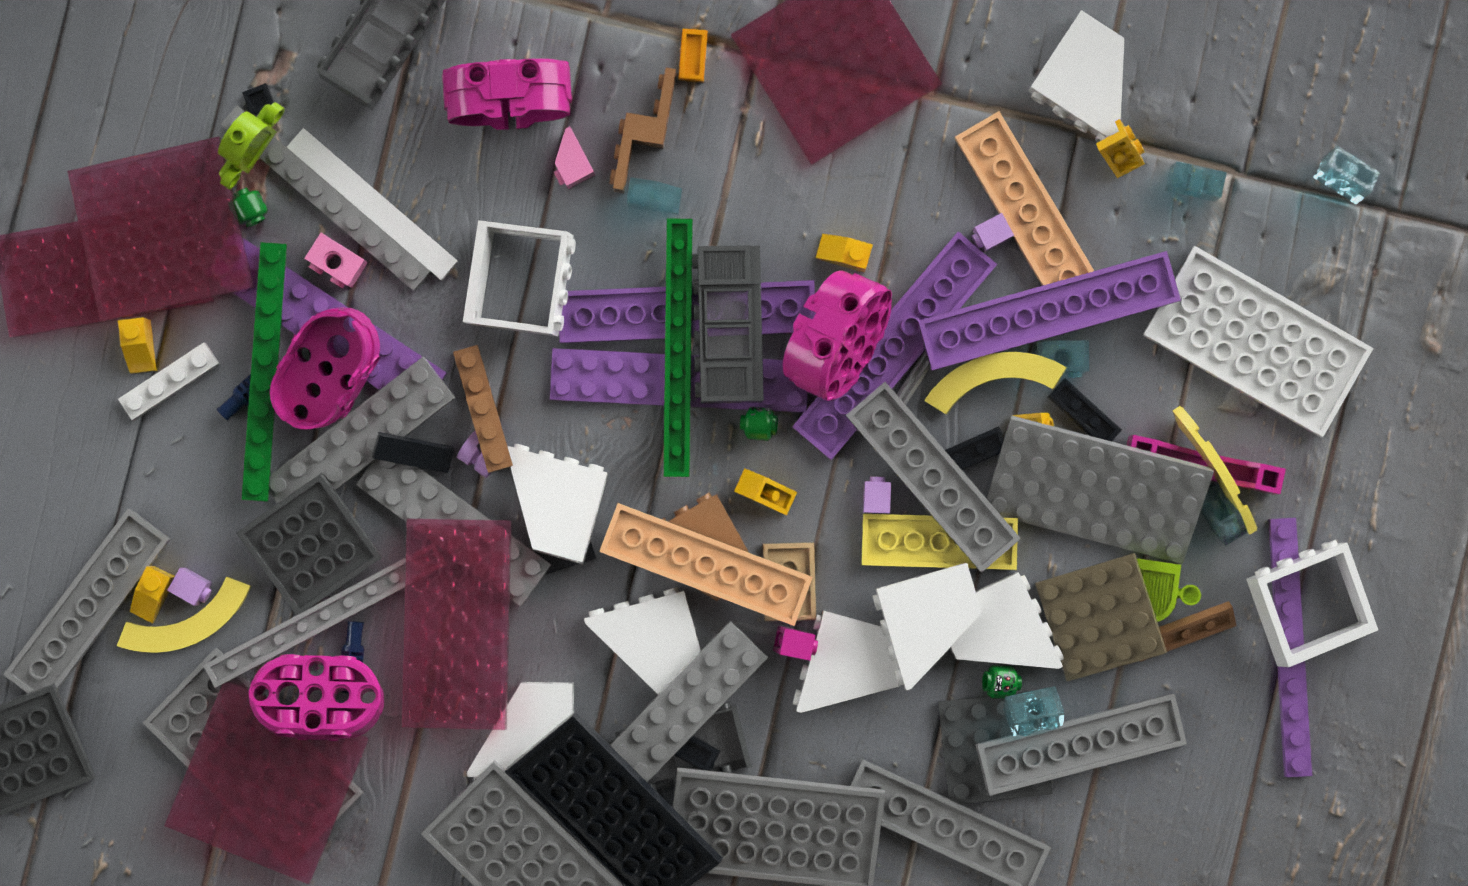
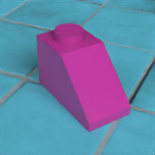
M778 626L773 651L780 655L810 661L811 655L815 656L817 652L818 640H815L816 635Z

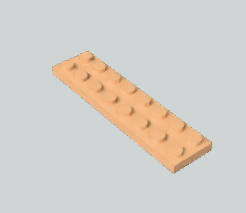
M1000 111L955 136V141L999 214L1002 213L1014 234L1015 242L1042 286L1094 271Z
M620 503L616 506L599 551L795 626L813 578Z

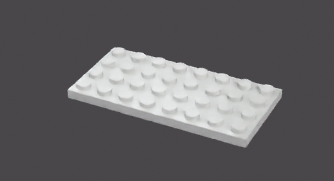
M1193 246L1175 277L1181 301L1158 307L1143 336L1322 438L1373 348L1200 248Z

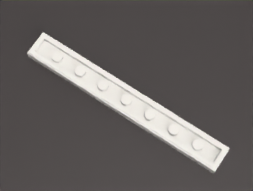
M304 128L287 146L290 151L441 281L459 262Z

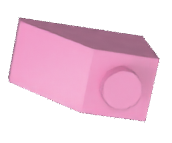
M570 126L565 129L555 160L558 170L554 171L560 186L566 184L568 189L595 176Z

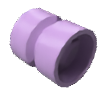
M474 431L465 441L456 458L468 466L473 464L474 470L487 478L491 473L488 474L477 434Z

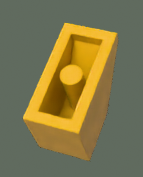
M822 233L815 259L864 273L873 244L849 237Z
M144 317L118 320L120 345L130 374L157 371L151 320Z
M744 468L734 492L784 515L788 514L797 494L796 491Z
M146 566L135 588L130 612L154 623L169 594L167 589L175 576L156 566Z

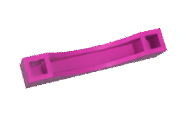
M1128 436L1127 446L1207 466L1197 450L1142 436ZM1219 456L1238 487L1272 495L1281 494L1286 469ZM1213 475L1211 481L1217 482Z

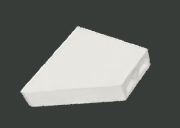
M1081 10L1028 90L1032 94L1031 98L1041 105L1046 103L1051 106L1053 113L1063 119L1068 117L1074 121V126L1084 133H1087V131L1091 132L1096 136L1095 140L1097 142L1119 132L1115 121L1121 120L1124 38Z
M514 444V447L508 446L513 463L511 471L533 551L584 564L608 473L603 472L604 467L595 464H589L588 467L578 465L579 461L576 459L564 457L562 461L555 459L554 454L539 450V454L529 452V447Z
M967 563L875 589L877 594L872 596L876 610H881L884 620H880L884 636L889 635L891 645L887 646L891 661L896 660L899 670L894 671L898 686L903 685L905 690L912 689L982 614Z
M1015 572L976 590L982 614L950 647L953 657L960 660L1059 669L1063 667L1061 660L1064 659L1058 645L1053 646L1049 638L1053 634L1048 623H1042L1039 617V613L1042 611L1035 598L1031 600L1027 590L1031 589L1027 578L1025 575L1020 576L1019 572Z
M678 587L663 591L664 596L654 599L653 594L638 598L639 603L629 606L628 601L615 604L612 611L604 612L603 608L588 612L590 617L584 618L585 624L657 694L701 651L685 590L679 592Z
M824 610L822 615L817 614L813 627L814 630H817L815 640H818L817 652L815 656L811 655L808 665L803 664L799 679L804 680L801 690L796 689L792 703L797 705V712L802 713L899 687L894 672L899 670L896 660L891 661L887 646L891 645L889 635L884 636L881 626Z
M574 682L520 683L467 771V777H474L475 780L494 760L506 770L510 764L574 712Z

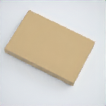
M814 543L763 544L764 559L813 577L797 620H816ZM764 615V621H780Z

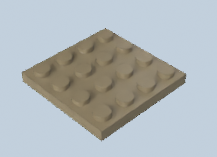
M1135 553L1035 583L1048 625L1053 634L1055 646L1058 645L1064 657L1061 663L1067 682L1167 653Z

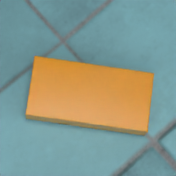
M682 29L678 81L704 83L708 30Z

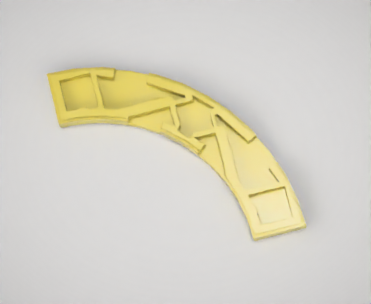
M994 353L973 359L951 371L940 380L924 401L941 412L948 414L956 402L973 388L983 383L1005 378L1027 379L1054 389L1067 367L1054 360L1031 353Z
M1179 406L1172 410L1178 427L1196 448L1207 466L1213 468V475L1227 498L1236 520L1251 535L1257 531L1256 523L1249 507L1240 501L1238 497L1240 490L1211 443L1209 441L1205 442L1197 431L1199 430L1198 425L1184 408Z
M226 577L222 587L212 601L194 616L176 624L158 627L126 622L117 646L133 651L158 653L174 651L197 644L220 630L237 613L252 586Z

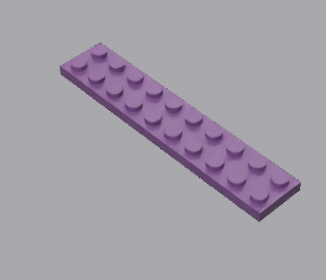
M233 232L205 275L256 308L260 249ZM286 267L281 325L297 335L301 327L313 315L315 316L322 311L332 308H348ZM350 317L349 326L350 328L355 330L352 326V321H354V319ZM374 325L380 341V359L374 370L370 373L367 382L381 390L422 358V356ZM337 335L334 338L333 347L338 354L345 356L349 351V343L345 337ZM428 361L443 381L447 373Z
M957 232L892 308L884 337L876 345L872 359L862 369L857 383L847 393L835 400L826 401L817 397L792 428L827 458L832 460L857 430L846 415L884 382L892 389L925 350L917 321L960 309L997 264L961 233Z
M1165 251L918 320L917 322L930 368L933 371L1181 301L1168 253Z
M814 280L761 283L762 335L793 333V323L799 314L810 319L814 318L816 312L803 307L809 296L815 294ZM693 286L691 338H694V331H699V320H694L693 305H698V295H693ZM666 287L568 291V300L562 309L564 326L562 331H559L560 343L665 339ZM707 292V320L748 319V292ZM707 328L708 337L749 335V328Z
M552 348L550 400L664 406L665 354ZM691 355L690 407L748 410L749 407H763L777 412L804 413L807 409V391L797 387L794 382L789 380L790 378L785 377L783 360L763 359L764 401L762 403L700 404V398H695V382H700V372H695L696 355Z

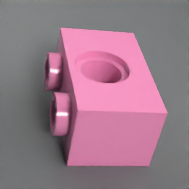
M323 233L319 234L304 258L310 262L308 266L310 269L320 275L324 271L332 276L330 281L342 289L345 285L352 288L368 264L366 260ZM339 256L341 259L340 266L336 269H331L329 267L330 259Z

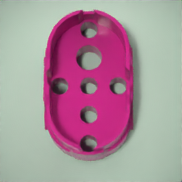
M501 59L461 64L443 70L444 110L447 111V121L450 124L458 126H491L496 130H508V112H510V117H516V129L529 128L535 122L554 121L570 116L572 91L570 67L567 61L555 59Z
M837 271L831 274L823 282L819 290L809 296L803 306L816 312L814 318L810 319L799 314L793 323L794 332L787 344L783 358L785 377L790 378L789 380L794 382L797 387L826 401L835 400L847 393L857 383L862 369L872 359L876 345L884 337L891 314V290L856 273L852 275L845 271Z
M346 307L328 309L315 316L313 315L301 327L298 334L294 335L285 356L276 367L277 370L270 386L272 406L276 414L283 421L298 429H314L328 426L348 415L355 399L380 359L379 336L371 320L365 314ZM350 317L354 319V321H352V326L355 330H353L349 326ZM337 335L345 337L349 343V351L345 356L338 354L333 347V341ZM304 347L311 353L309 361L302 356ZM325 361L330 362L333 366L331 374L327 373L324 369ZM349 374L351 375V378L349 379L347 385L346 376ZM313 383L320 387L319 396L315 395L311 390ZM300 405H304L307 408V417H303L300 414Z
M284 654L269 661L257 672L249 688V704L258 721L269 731L275 733L276 736L298 738V740L338 741V739L359 737L376 724L383 711L384 693L372 670L357 660L356 657ZM318 665L324 666V671L321 675H311V671L319 669ZM287 686H296L299 689L297 701L291 705L281 704L279 702L281 690ZM265 689H268L269 696L267 699L258 701L257 694L260 696L264 693ZM313 691H322V698L318 702H311L309 700L310 694ZM341 691L349 692V698L344 703L336 702V695ZM371 691L376 694L375 700L372 703L366 704L362 702V697L365 693ZM320 717L321 722L317 728H308L310 718Z

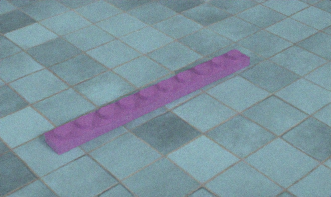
M1296 518L1268 519L1272 569L1277 567L1276 562L1280 560L1299 558ZM1296 571L1272 581L1273 603L1290 650L1304 644L1300 572ZM1305 661L1291 667L1277 666L1284 777L1312 776Z

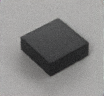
M266 83L242 92L249 112L255 117L264 105H272L274 103Z

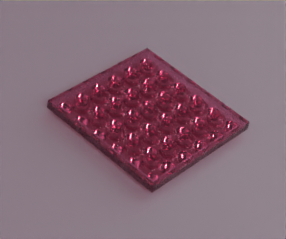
M786 0L731 34V38L811 166L942 85L890 0Z
M219 136L67 171L100 322H107L254 288L241 227L233 203V191L220 184L221 177L219 176V171L226 160L218 154L221 142Z
M229 681L220 688L164 826L310 884L369 738L361 735L350 739L330 741L298 740V738L276 736L275 733L265 728L255 717L249 704V689ZM257 694L258 701L267 699V696L262 694L258 696ZM317 716L310 718L308 728H317L320 725L321 719Z

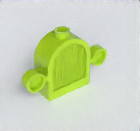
M276 102L272 105L266 104L257 117L246 111L231 124L218 148V154L227 160L219 171V176L221 177L220 184L230 190L238 182L242 171L249 174L277 133L272 127L283 116L284 107Z
M1137 558L1157 622L1164 620L1172 613L1177 598L1181 599L1186 605H1195L1200 601L1201 591L1197 586L1186 585L1183 588H1179L1182 565Z

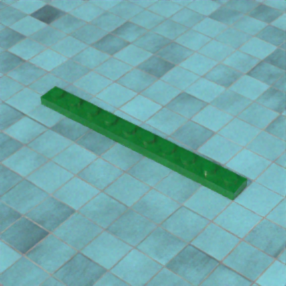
M667 218L663 477H690L693 219Z
M260 242L241 500L269 501L275 410L270 399V386L279 363L287 244Z

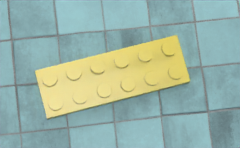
M863 514L861 565L949 568L967 563L969 568L977 569L932 516ZM1004 518L1018 535V518ZM1017 543L986 569L1017 570Z

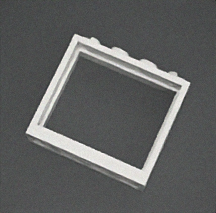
M478 220L463 322L474 326L558 337L559 331H562L564 326L562 309L568 300V291L565 289L566 282L571 278L572 266L569 263L570 256L574 254L576 247L575 239H573L574 235L567 231ZM494 233L561 241L548 327L481 318Z
M1336 540L1321 544L1322 548L1319 550L1308 549L1299 553V558L1280 560L1276 562L1277 567L1269 569V567L1260 568L1254 572V576L1246 579L1278 667H1291L1378 631L1348 543H1337ZM1335 556L1358 622L1290 650L1267 583Z

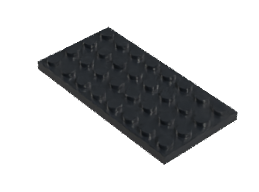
M576 711L505 770V773L623 886H691L721 863L723 857Z

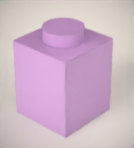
M1002 213L974 227L972 230L974 234L971 235L975 246L978 249L982 248L984 253L1014 236Z
M870 477V481L864 482L863 513L889 514L891 482H885V477Z
M179 568L167 591L196 606L200 605L201 602L205 603L212 592L209 589L212 582L187 568Z

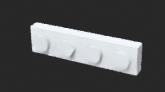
M204 342L118 400L131 420L135 421L220 365V363Z

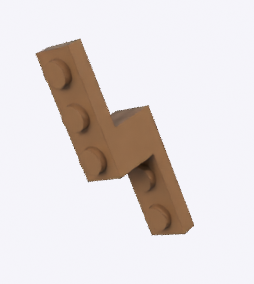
M666 67L665 74H660L657 89L662 90L660 100L655 99L653 114L657 115V118L626 112V118L620 120L618 134H622L621 144H616L614 159H617L618 163L617 168L611 170L609 184L613 185L614 192L625 193L633 144L664 148L676 79V69Z
M475 345L454 351V358L488 474L512 467L513 463L479 347Z

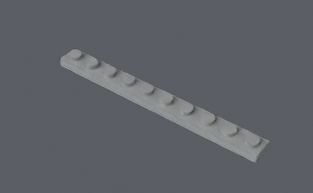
M237 105L221 125L228 130L237 117L245 111ZM273 137L260 156V159L413 291H416L431 274V271L279 140Z
M434 542L204 664L203 667L214 688H218L444 568L447 564Z

